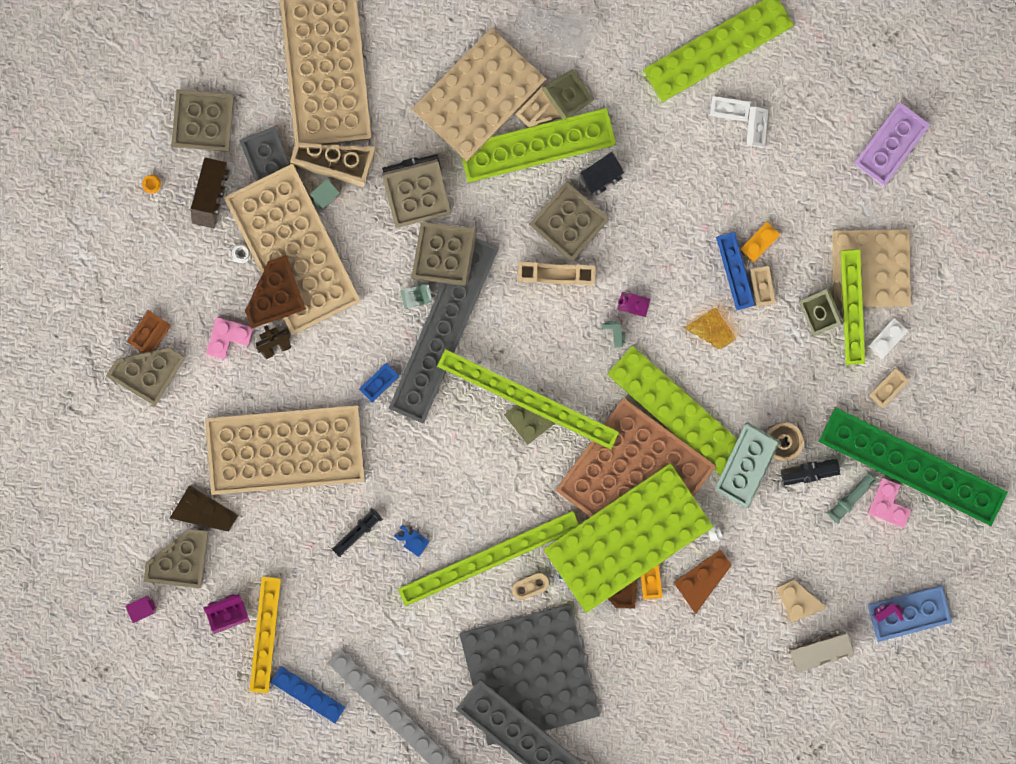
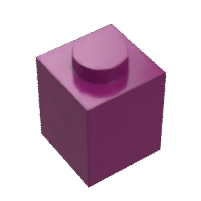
M148 595L125 607L132 623H135L155 614L157 605L154 599L149 598Z

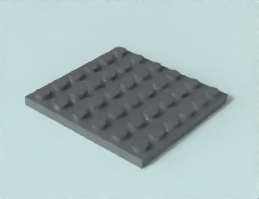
M571 604L459 633L473 687L480 679L483 680L542 730L546 731L600 716ZM486 735L488 745L496 744L495 741Z

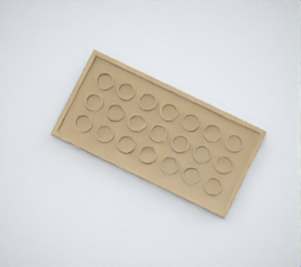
M280 0L295 144H330L372 139L357 0Z
M293 164L224 197L261 274H263L268 261L285 255L288 257L306 310L284 317L292 335L361 302Z
M358 405L205 418L211 495L365 482Z

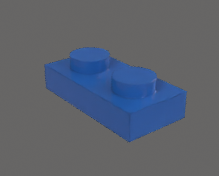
M385 363L359 390L373 403L400 376Z

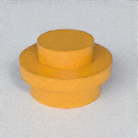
M147 175L142 181V187L149 194L157 193L161 188V180L156 175Z

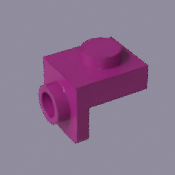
M622 292L618 300L617 310L646 317L650 299L633 293Z
M892 602L886 606L884 604L880 605L874 610L876 613L872 615L878 623L893 613L899 621L904 620L902 616L904 611L899 604L895 605Z

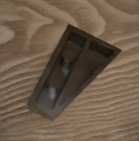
M204 157L190 209L192 224L215 228L217 215H219L221 208L220 201L225 194L224 183L228 181L230 170L227 169V162Z

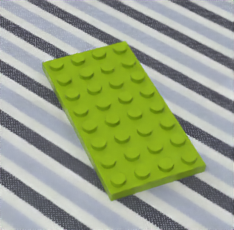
M669 463L545 547L543 551L585 613H588L712 529L713 525L671 463Z

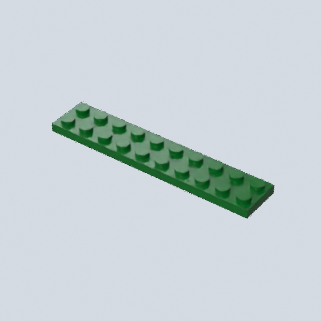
M834 407L818 440L819 443L989 526H992L1008 493Z

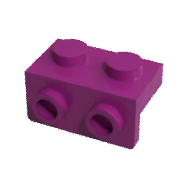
M239 594L229 595L224 600L209 603L208 606L203 607L213 634L250 621L244 601Z

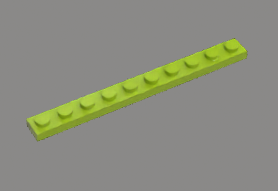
M446 349L437 367L609 449L612 448L619 434L618 431Z
M571 511L400 587L398 592L406 607L559 539L578 526L579 523L574 512Z

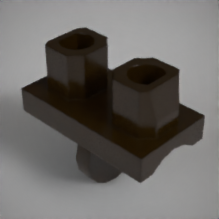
M268 325L264 326L266 332L259 334L261 340L255 343L258 353L261 352L265 359L275 355L272 347L277 344L281 351L291 348L287 328L279 332L277 327L269 329Z

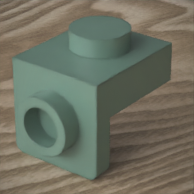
M428 283L400 290L404 309L432 302L433 294Z
M605 321V325H601V330L613 329L614 348H622V343H626L625 332H621V324H617V321Z

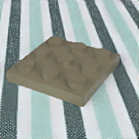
M176 89L171 147L229 152L234 94Z
M438 159L381 173L395 228L451 214Z
M566 181L529 225L570 262H573L610 219Z
M421 222L411 278L421 281L468 286L477 229Z

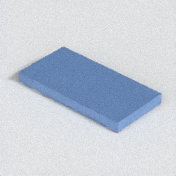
M942 585L867 604L877 642L952 623ZM891 602L895 605L899 604L904 611L902 615L903 621H899L894 613L879 623L872 616L876 613L874 610L882 604L886 606Z

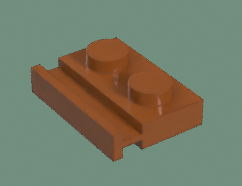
M147 310L126 342L143 353L154 351L171 325Z

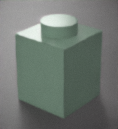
M328 179L310 193L313 197L311 199L312 203L317 209L322 207L323 210L341 195Z

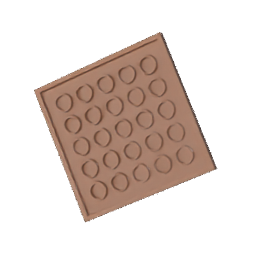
M623 398L604 423L605 426L619 432L612 448L609 449L591 441L555 491L591 517L669 463H671L693 497L716 466Z

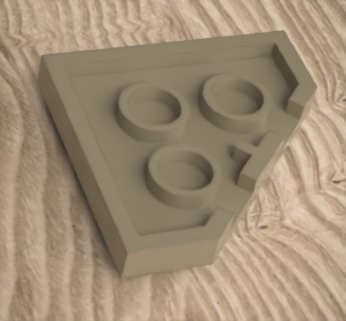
M170 347L116 359L106 377L156 406L186 357Z
M196 529L185 531L146 562L144 582L201 589L209 531Z

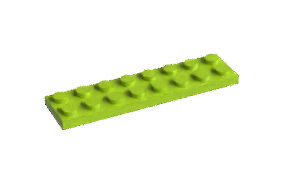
M762 0L644 68L643 72L661 103L793 28L794 24L780 0Z
M604 108L569 117L566 120L561 119L491 137L468 162L463 158L462 162L467 182L472 183L616 146L608 110Z
M632 346L607 375L677 438L716 466L714 471L721 476L738 439Z

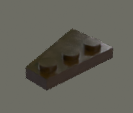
M189 485L169 519L229 532L239 515Z

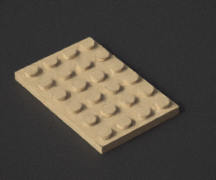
M490 28L412 108V111L468 162L547 79L494 29Z

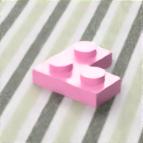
M216 317L206 354L226 359L230 341L249 346L254 328L251 329L250 326Z
M881 478L868 514L904 528L911 510L894 503L900 485Z

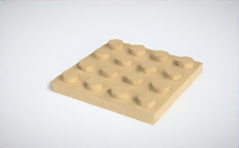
M909 230L832 231L833 300L836 307H843L840 250L860 249L863 307L911 306Z

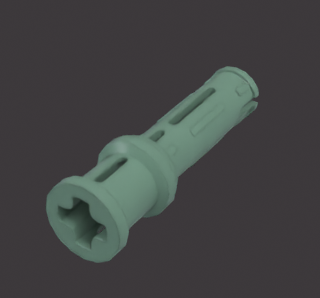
M867 473L844 498L838 500V503L831 511L828 510L826 512L827 515L839 524L843 516L847 512L850 513L852 511V506L877 482L875 478Z

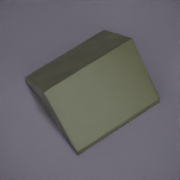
M829 288L799 301L813 336L843 324Z

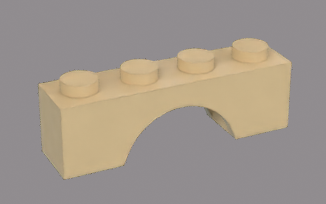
M519 262L518 282L594 286L596 266Z

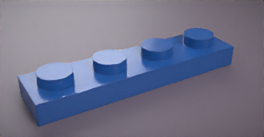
M736 232L717 236V243L736 311L756 306Z
M280 666L270 682L333 723L337 722L345 709L344 705Z

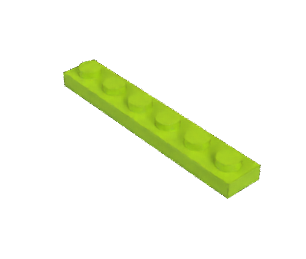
M860 249L840 250L845 364H865Z

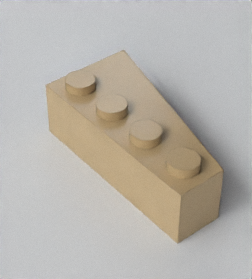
M296 143L290 162L296 168L364 188L375 155V147Z

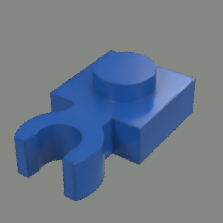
M401 526L400 529L404 531V536L400 537L395 534L394 537L397 540L406 541L403 547L420 557L430 541L416 531H413L410 535L408 529Z

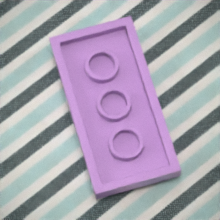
M899 102L853 164L884 187L930 124Z

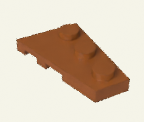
M718 550L673 583L696 614L732 565L723 552Z

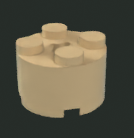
M777 423L766 431V433L778 440L786 437V442H788V445H783L782 447L780 442L773 459L789 461L801 453L804 440L800 429L791 423Z

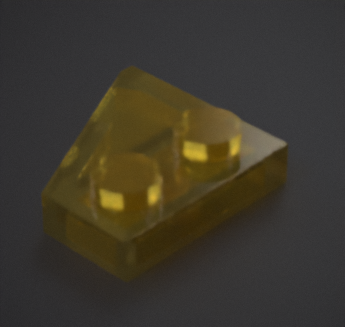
M716 307L684 327L688 332L698 336L719 350L736 340Z

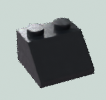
M610 152L582 171L579 177L591 195L596 193L598 196L607 190L605 186L611 182L615 185L621 181L624 171L614 153Z

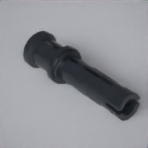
M371 507L369 509L370 512L362 519H359L357 525L331 548L337 556L341 557L365 532L370 533L371 528L378 521L383 520L374 508Z

